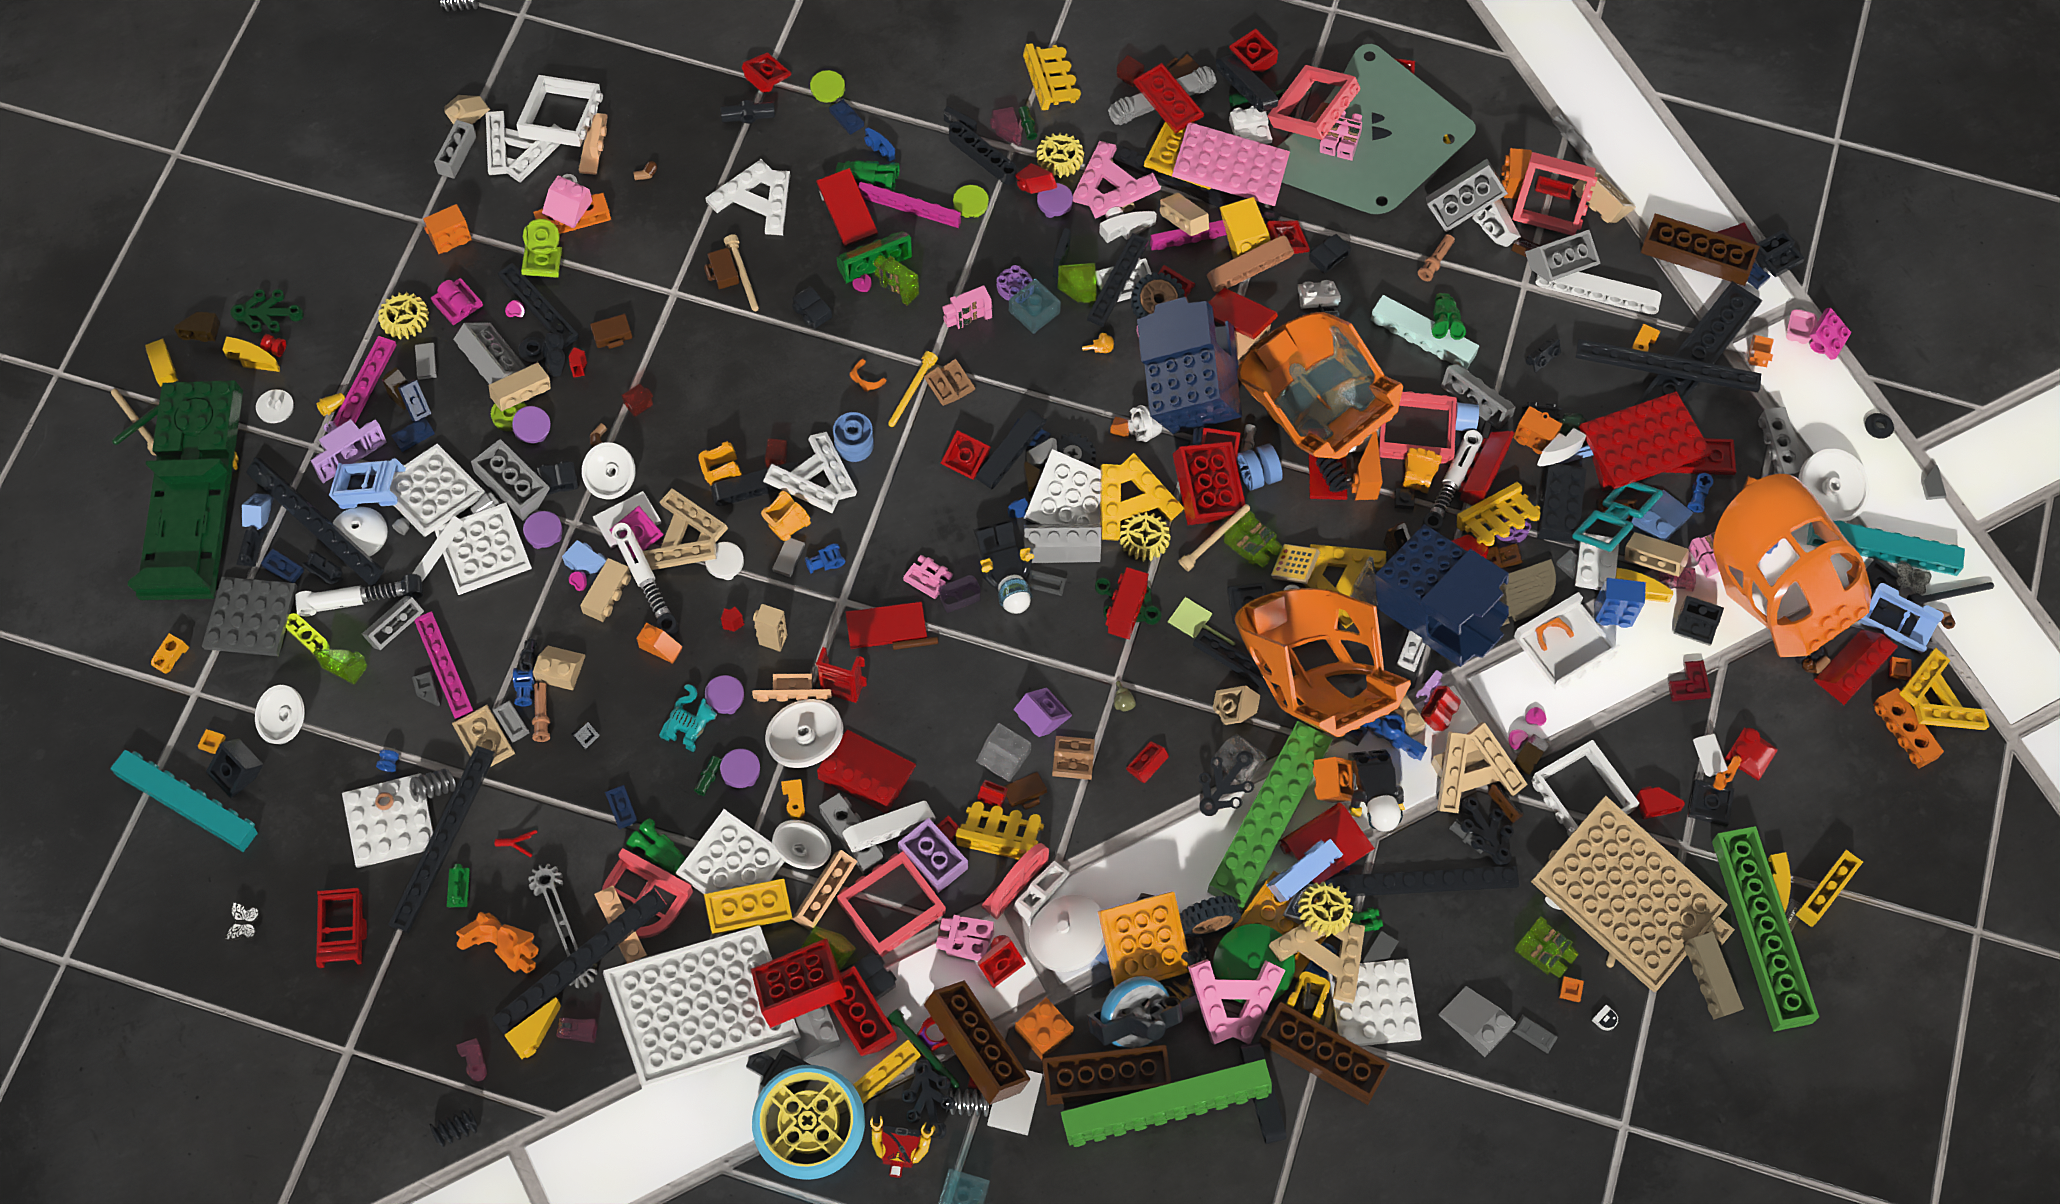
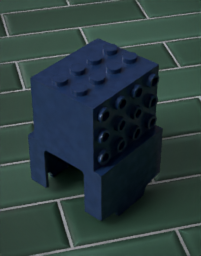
M1186 297L1155 305L1154 313L1137 319L1141 362L1145 364L1150 417L1172 434L1242 417L1236 369L1239 366L1234 326L1229 321H1225L1226 326L1215 327L1213 307L1207 301L1189 303Z
M1425 524L1375 574L1377 608L1423 638L1424 644L1459 667L1474 656L1483 658L1504 636L1500 628L1509 616V606L1499 601L1503 596V592L1499 588L1503 583L1506 585L1509 583V573L1472 549L1466 551Z

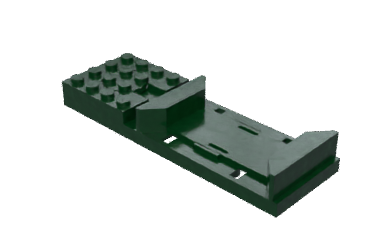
M235 380L162 383L152 448L157 457L156 461H146V465L154 472L140 571L127 584L136 592V597L139 600L215 599L243 389ZM221 489L220 495L209 496V490ZM160 491H165L164 497H159ZM212 553V558L200 559V554ZM151 554H155V560H150Z

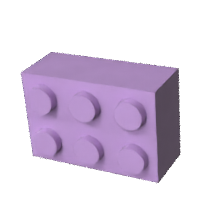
M929 818L898 842L899 852L904 851L922 877L937 894L968 869V860Z

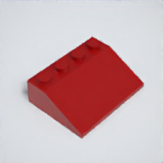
M1232 442L1182 446L1173 453L1187 525L1204 524L1231 518L1245 505Z
M847 729L842 735L838 747L823 760L817 773L819 780L887 814L916 767V764Z
M827 938L751 969L761 1013L770 1028L847 997L842 977Z

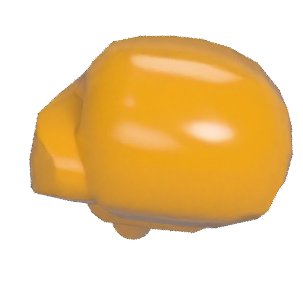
M1101 333L1097 340H1093L1094 344L1082 346L1083 351L1094 349L1095 353H1109L1114 349V340L1106 333Z

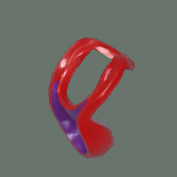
M930 1016L923 1022L916 1035L934 1053L938 1047L948 1044V1041L945 1037L940 1041H934L928 1037L927 1029L935 1024V1021ZM912 1043V1045H913V1046L916 1048V1050L920 1053V1055L922 1056V1058H926V1057L919 1051V1049Z

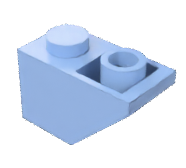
M578 540L562 556L566 566L574 572L582 571L585 574L600 573L607 559L601 553L596 554L593 552V549L584 542L582 544Z

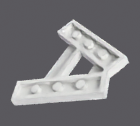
M504 111L486 113L489 175L508 174L521 183L560 145L559 143L521 138L518 131L505 128ZM553 124V125L551 126L552 128L562 129V128H560L559 126H557L556 124ZM506 144L527 149L516 160L506 157Z
M760 159L707 196L706 202L716 213L732 202L766 216L765 234L783 235L790 171L772 170ZM759 183H764L770 186L769 200L749 191Z
M823 432L810 435L808 439L815 455L792 472L771 464L763 482L833 513L838 500L855 496L857 490L828 433ZM824 470L830 485L823 488L809 480Z

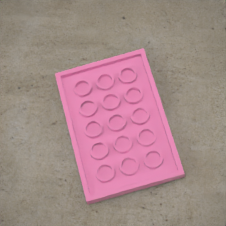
M1189 123L1172 177L1244 198L1254 197L1255 201L1275 206L1290 151Z

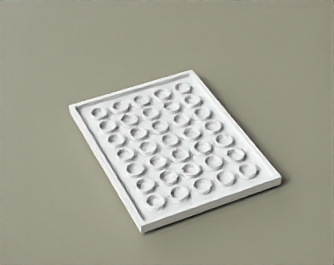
M760 925L603 971V976L642 1089L795 1042L801 1038L794 1018L770 1028L761 1013L751 969L772 961V957Z

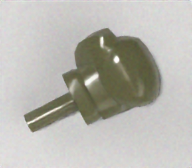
M1117 681L1118 691L1114 698V707L1123 712L1129 711L1136 706L1135 699L1127 688H1123L1120 681Z

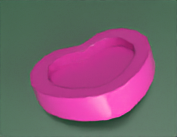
M864 274L860 278L854 279L853 287L860 292H868L871 288L870 276Z
M512 300L506 306L505 312L508 317H522L525 314V307L518 300Z
M582 571L573 572L569 577V583L574 585L577 591L584 590L587 585L586 575Z
M1534 707L1527 712L1525 720L1529 725L1537 724L1542 726L1546 723L1547 718L1542 709Z
M1520 729L1512 730L1509 734V745L1515 750L1520 749L1522 743L1526 742L1529 738L1527 732Z

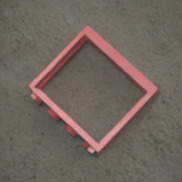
M1305 65L1279 99L1278 106L1273 108L1267 116L1273 128L1323 140L1361 88L1355 76ZM1314 81L1342 87L1316 123L1289 117Z
M1532 152L1512 220L1568 235H1575L1577 229L1581 230L1583 223L1581 216L1586 215L1588 205L1585 204L1586 201L1591 200L1593 191L1590 189L1591 186L1595 187L1597 177H1595L1596 168ZM1535 168L1587 181L1573 222L1523 209Z
M1412 391L1402 392L1399 406L1448 410L1447 447L1439 448L1385 442L1386 423L1379 427V456L1382 458L1405 460L1408 457L1409 448H1422L1442 456V464H1451L1455 453L1457 397L1433 395L1431 393L1420 394Z
M904 851L900 854H893L888 859V862L883 865H877L873 868L872 873L866 877L865 875L861 876L855 881L856 884L850 888L845 887L837 896L841 908L875 954H879L881 957L946 913L944 904ZM903 863L934 906L879 943L848 900Z

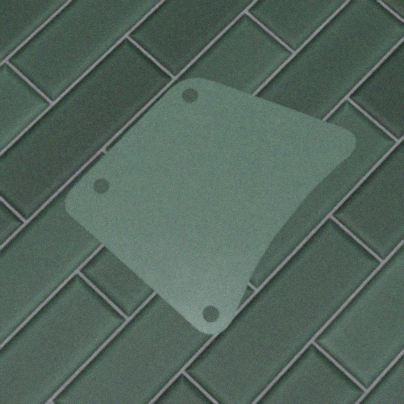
M1365 44L1355 51L1343 73L1355 76L1361 88L1345 109V118L1351 119L1353 114L1362 115V132L1353 161L1337 157V152L1335 156L1320 153V139L1296 133L1291 135L1277 148L1290 151L1282 183L1370 214H1382L1396 208L1474 135L1476 126L1471 119L1379 46ZM1371 51L1376 57L1373 61H1367L1364 59V54ZM1335 86L1324 103H1331L1342 87ZM1372 112L1384 116L1385 119L1372 124ZM1372 126L1387 129L1392 134L1386 138L1372 141ZM1446 134L1454 136L1455 141L1452 144L1443 142V137ZM1379 196H1384L1387 198L1388 203L1385 206H1379L1376 204V199Z

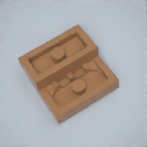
M956 359L941 369L938 366L924 376V379L942 406L952 403L976 389Z
M1056 736L1052 776L1091 780L1095 739Z

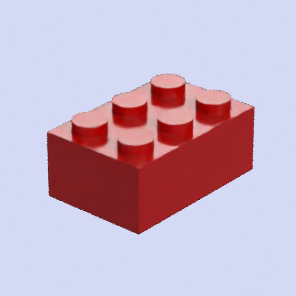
M1127 567L1125 573L1120 574L1118 590L1115 589L1112 607L1109 606L1106 615V625L1108 626L1109 634L1130 640L1147 591L1148 573Z

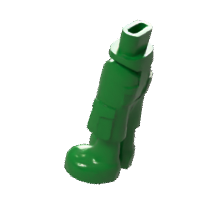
M846 161L845 163L838 162L835 173L850 168L855 181L872 185L881 182L885 185L886 189L894 192L895 179L899 177L900 165L897 162L880 165L878 161Z
M1438 293L1435 298V308L1433 311L1435 323L1431 328L1432 335L1437 339L1445 337L1450 325L1451 337L1454 340H1460L1465 336L1466 328L1460 320L1461 315L1456 307V302L1450 294Z
M649 818L640 825L639 831L641 833L636 830L630 836L626 847L631 850L636 847L644 849L647 859L676 877L677 870L686 858L670 838L665 834L659 835L654 828L655 821ZM642 834L651 838L655 844L649 843Z

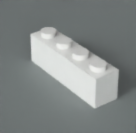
M1501 199L1472 216L1474 221L1479 223L1482 229L1497 244L1508 247L1521 237Z

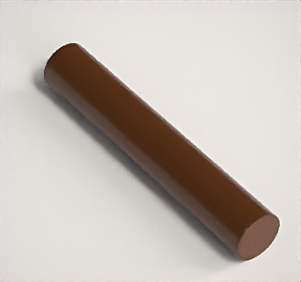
M938 637L892 642L893 650L938 644Z

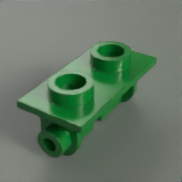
M455 864L454 868H449L447 907L468 906L470 868H462L461 864Z

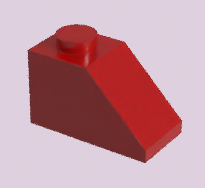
M1032 163L1015 174L1018 180V187L1030 194L1057 188L1052 172Z
M1644 787L1636 796L1643 820L1679 812L1685 805L1682 799L1660 787Z

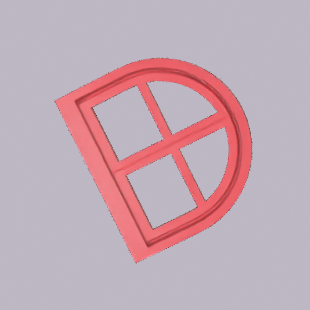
M1038 843L1027 851L1009 871L1001 884L981 905V908L997 920L1047 864L1049 848L1042 843Z
M622 848L618 854L620 859L607 877L602 890L612 885L615 888L627 869L648 881L637 899L615 888L617 894L628 901L636 903L652 890L654 885L676 896V899L665 915L660 912L656 914V916L661 918L658 922L640 927L635 931L639 939L656 936L669 928L676 920L693 893L692 886Z

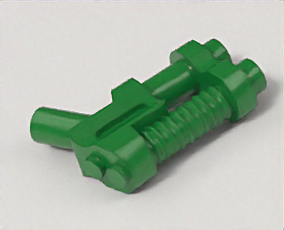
M1369 907L1367 911L1363 912L1353 911L1352 918L1349 919L1350 923L1361 925L1360 920L1369 918L1370 923L1362 924V926H1365L1364 932L1379 930V927H1383L1382 920H1377L1376 916H1379L1378 908Z

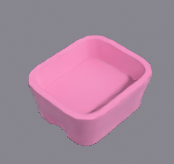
M1799 309L1792 310L1786 338L1790 341L1807 344L1812 339L1810 333L1818 321L1817 316L1811 312Z

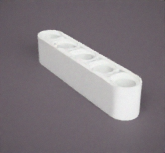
M921 801L850 826L843 831L842 835L851 851L856 852L910 833L926 819L929 818L934 822L936 817L928 803Z

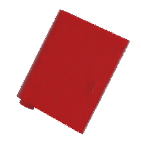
M1340 802L1280 839L1281 844L1279 845L1285 855H1294L1297 861L1305 856L1304 853L1318 841L1322 840L1324 843L1329 839L1333 841L1343 855L1340 858L1334 859L1335 862L1331 863L1329 867L1312 880L1314 884L1317 883L1318 885L1375 849L1346 807Z

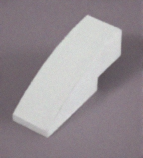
M1155 211L1122 214L1101 222L1099 233L1107 243L1121 235L1127 240L1131 237L1132 233L1138 234L1156 224L1157 214Z
M1575 428L1566 437L1559 433L1542 451L1537 465H1551L1570 458L1581 449L1587 435Z
M1053 861L1016 900L1013 909L1029 921L1068 877L1069 872L1056 861Z

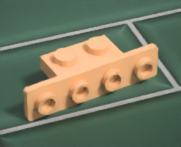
M597 113L592 118V125L588 128L587 137L584 140L579 173L597 174L600 154L604 148L603 139L607 132V114Z
M773 674V690L752 691L753 698L760 702H766L769 699L788 701V699L796 698L797 701L808 700V698L826 701L827 698H832L830 689L812 690V674Z

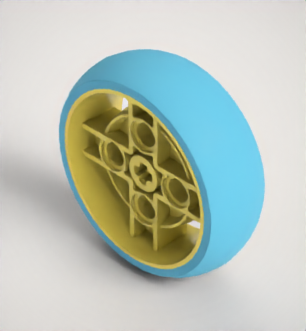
M800 1065L776 1075L762 1089L756 1100L752 1115L753 1138L763 1159L778 1172L796 1179H818L841 1169L856 1153L865 1129V1111L855 1087L842 1074L819 1065ZM808 1080L828 1084L821 1092L805 1090L793 1094L787 1088L795 1083ZM844 1099L850 1112V1127L845 1141L837 1135L840 1125L837 1107ZM821 1101L828 1102V1108L825 1111L818 1110V1104ZM772 1103L780 1108L777 1118V1128L780 1137L773 1144L769 1139L767 1131V1118ZM791 1103H798L799 1107L796 1112L791 1113L788 1111ZM806 1117L808 1119L813 1117L811 1120L813 1124L811 1126L808 1124L804 1126V1119ZM820 1132H829V1137L826 1141L818 1139ZM798 1133V1141L795 1143L789 1142L790 1134ZM825 1150L830 1155L829 1158L811 1164L795 1163L789 1160L795 1152L810 1154Z

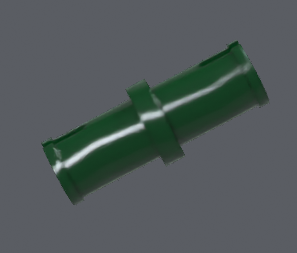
M1022 106L1018 110L1021 117V127L1025 130L1027 140H1034L1037 138L1034 127L1035 121L1031 117L1029 107Z
M712 756L705 770H702L701 778L694 788L697 794L705 796L711 782L715 781V775L722 761L720 758Z

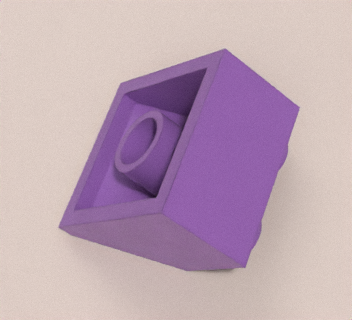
M1048 688L1026 693L1014 708L1018 717L1038 737L1050 734L1072 716Z

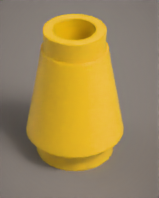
M342 393L320 399L316 405L323 416L331 415L341 407L345 397Z

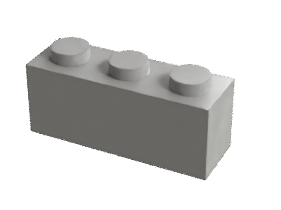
M459 120L455 121L434 161L438 174L455 179L476 139L472 124Z
M404 596L365 630L362 635L373 648L381 650L424 611L412 597Z

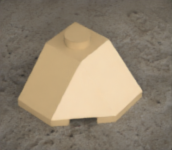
M457 95L445 105L444 112L453 124L456 120L474 124L490 109L480 96Z
M1247 686L1217 690L1213 709L1219 714L1225 725L1241 723L1257 713L1260 695Z

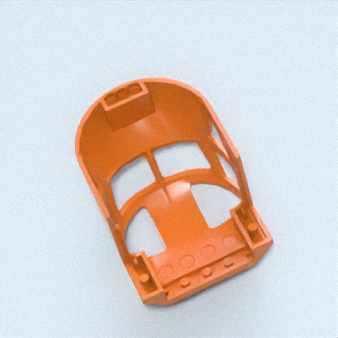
M1773 474L1763 477L1743 489L1728 505L1719 520L1713 541L1714 556L1726 594L1770 630L1778 656H1808L1869 613L1872 590L1862 557L1843 536L1838 526L1827 515L1816 497L1799 479L1789 474ZM1812 522L1815 534L1827 543L1806 553L1792 536L1791 532ZM1784 538L1800 558L1777 579L1773 586H1770L1759 569L1758 563L1769 549ZM1836 553H1839L1852 564V568L1846 572L1849 586L1843 589L1830 560V557ZM1729 566L1743 572V589L1730 572ZM1753 581L1767 599V616L1754 604L1752 597ZM1796 581L1808 602L1811 612L1802 619L1793 622L1786 616L1777 620L1781 599L1788 587Z
M1299 588L1264 595L1250 601L1236 613L1235 623L1240 635L1280 708L1290 715L1335 737L1344 736L1345 733L1358 729L1360 726L1373 722L1376 718L1388 715L1391 711L1398 709L1411 685L1409 679L1384 670L1375 605L1332 590ZM1339 609L1345 610L1360 634L1337 628ZM1325 639L1339 661L1305 671L1292 648L1308 642ZM1341 640H1349L1367 645L1373 657L1374 666L1354 662ZM1266 663L1269 666L1272 673L1268 672L1264 668ZM1290 663H1291L1293 669H1294L1295 672H1296V675H1295V676L1292 675V669H1291V667H1290ZM1341 674L1366 675L1367 688L1356 697L1349 698L1337 690L1326 677ZM1272 683L1279 686L1275 689ZM1296 697L1299 698L1304 704L1298 705Z

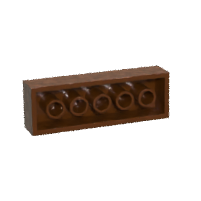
M1655 213L1641 253L1746 286L1760 246Z
M963 980L934 990L924 1006L988 1104L991 1105L1020 1094L1031 1079L966 981Z
M1282 1002L1279 1003L1259 1040L1261 1045L1366 1105L1371 1101L1390 1066V1063Z
M1166 1045L1042 1058L1047 1106L1117 1098L1172 1083Z

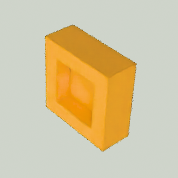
M206 729L198 744V748L215 754L219 745L225 741L226 737L223 734Z

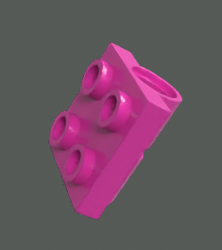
M461 278L455 282L452 280L444 281L438 287V293L431 297L433 304L452 325H455L483 306L482 301Z
M1832 308L1824 310L1810 333L1813 339L1810 343L1811 349L1816 353L1826 354L1830 360L1837 358L1851 334V331Z

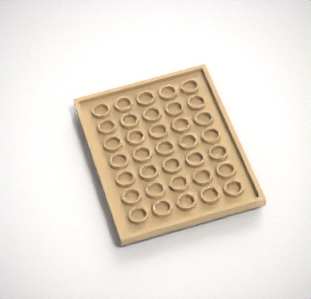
M1607 796L1601 799L1531 881L1653 992H1656L1687 955L1683 942L1703 935L1728 905Z

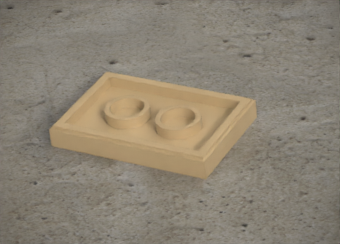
M488 705L452 723L470 757L477 745L496 753L491 766L515 754Z

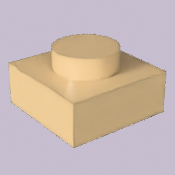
M1718 917L1705 934L1713 932L1717 943L1722 946L1735 929Z

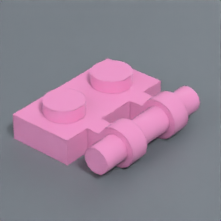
M920 555L917 561L922 565L919 566L913 563L903 577V580L936 599L946 585V582L941 578L945 577L950 580L953 573L949 572L945 566H939L934 563V560L930 557L926 558ZM931 569L934 572H936V574L934 575L927 570Z

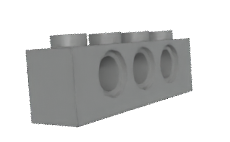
M1786 407L1765 409L1758 422L1764 432V442L1769 448V458L1774 464V474H1789L1798 479L1804 462Z
M840 793L819 805L820 813L849 855L857 860L856 865L864 875L884 862V851L879 844L870 846L867 851H851L842 833L848 827L861 823L862 820L857 813L854 814L850 808L852 806L846 797L842 798ZM842 814L847 816L844 820L837 819Z

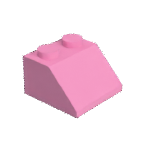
M558 175L548 190L542 214L574 228L592 202L590 189Z

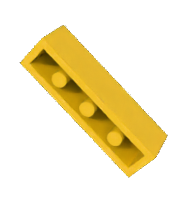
M1846 850L1795 915L1810 927H1813L1863 861Z

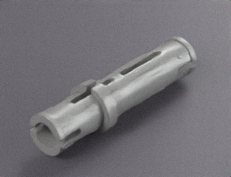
M1561 115L1556 116L1552 120V123L1561 132L1562 137H1565L1584 160L1589 159L1594 154L1573 130L1574 127L1569 125Z

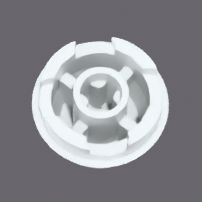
M1139 405L1130 410L1132 416L1131 420H1128V428L1130 434L1136 436V441L1147 442L1161 433L1162 425L1150 417L1149 407Z

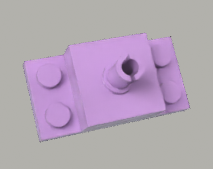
M351 419L339 427L335 425L334 421H329L330 427L327 423L324 425V430L328 434L319 439L324 452L317 454L311 462L322 483H325L335 476L338 463H356L387 443L376 420L366 423L361 429H358Z

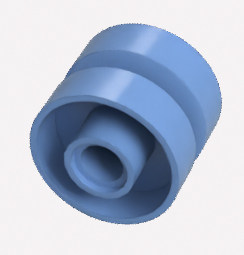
M849 412L841 415L835 421L833 435L838 455L850 462H858L867 458L874 447L873 428L870 420L861 413Z
M1270 443L1256 447L1255 452L1250 449L1238 453L1239 471L1246 487L1250 491L1263 487L1264 481L1267 484H1272L1282 480L1281 464L1275 449Z

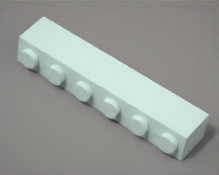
M1385 295L1381 297L1372 311L1370 320L1376 325L1388 329L1393 334H1398L1408 342L1420 346L1423 350L1429 351L1453 365L1458 364L1468 369L1477 354L1479 345L1464 337L1460 340H1454L1450 335L1449 329L1445 337L1441 339L1433 337L1431 328L1435 323L1434 321Z

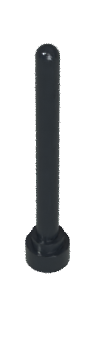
M1987 582L1923 596L1914 593L1907 595V600L1922 606L1927 602L1991 590L1995 585L1993 582Z

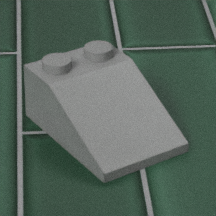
M1467 986L1439 1013L1443 1020L1484 1057L1510 1032L1516 1023L1501 1008Z

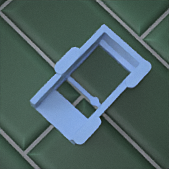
M396 458L390 461L353 464L338 463L329 496L339 504L341 509L356 508L358 504L379 502L380 506L396 505L398 497L389 489L394 472H405L406 468ZM366 475L361 486L362 489L347 490L351 476ZM369 475H376L373 487L366 489Z
M1880 583L1872 594L1869 613L1859 619L1858 623H1862L1922 654L1926 651V646L1944 614L1929 605L1921 607L1899 596L1898 590ZM1879 598L1907 610L1897 631L1869 618ZM1911 612L1919 616V619L1908 638L1899 632Z
M1331 839L1325 843L1322 840L1318 841L1292 867L1285 872L1282 871L1266 884L1279 902L1288 901L1329 867L1331 863L1335 862L1334 859L1340 858L1343 855Z

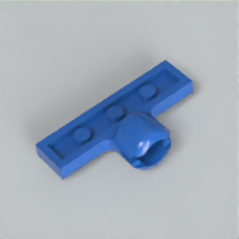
M1396 713L1386 715L1384 720L1376 718L1375 721L1362 725L1371 730L1378 738H1384L1389 741L1393 747L1404 750L1413 759L1421 761L1428 748L1404 733L1406 727L1405 720Z

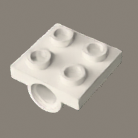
M1323 280L1320 283L1304 282L1303 284H1298L1301 309L1317 308L1319 304L1321 307L1338 306L1341 295L1333 281Z

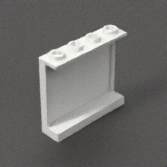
M1579 592L1517 628L1514 638L1554 690L1560 687L1562 689L1566 688L1572 683L1573 679H1581L1591 668L1595 670L1606 659L1608 661L1612 660L1618 655L1617 651L1621 646L1619 643L1615 646L1583 607L1581 604L1583 597ZM1560 617L1571 628L1574 636L1570 638L1566 631L1560 627H1547L1542 635L1547 650L1543 651L1538 644L1535 629Z

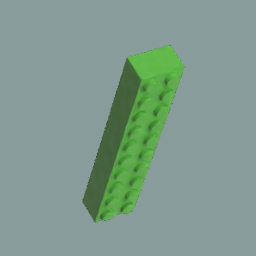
M1297 721L1209 883L1207 893L1215 897L1232 896L1235 898L1239 909L1244 910L1280 839L1283 837L1315 777L1313 775L1314 760L1325 758L1333 738Z
M1755 826L1718 833L1713 839L1712 844L1773 1032L1813 1024L1819 1018L1757 828Z
M1263 1059L1063 1111L1061 1116L1069 1146L1079 1147L1085 1145L1086 1141L1094 1139L1097 1142L1106 1139L1108 1135H1124L1127 1133V1130L1134 1129L1135 1131L1146 1129V1125L1155 1123V1126L1167 1123L1169 1119L1182 1120L1192 1113L1201 1115L1207 1113L1208 1109L1216 1108V1110L1227 1108L1228 1104L1236 1102L1237 1105L1244 1104L1250 1098H1266L1272 1092V1082L1266 1061Z

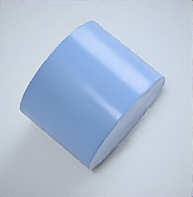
M1457 402L1455 430L1476 431L1479 419V405Z

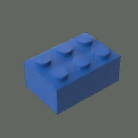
M1606 578L1594 603V621L1603 626L1618 625L1621 628L1632 627L1645 604L1646 582Z

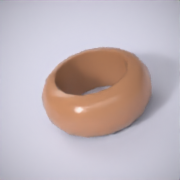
M387 792L378 794L375 799V805L380 810H388L394 803L393 796ZM388 797L390 801L387 805H380L381 798Z

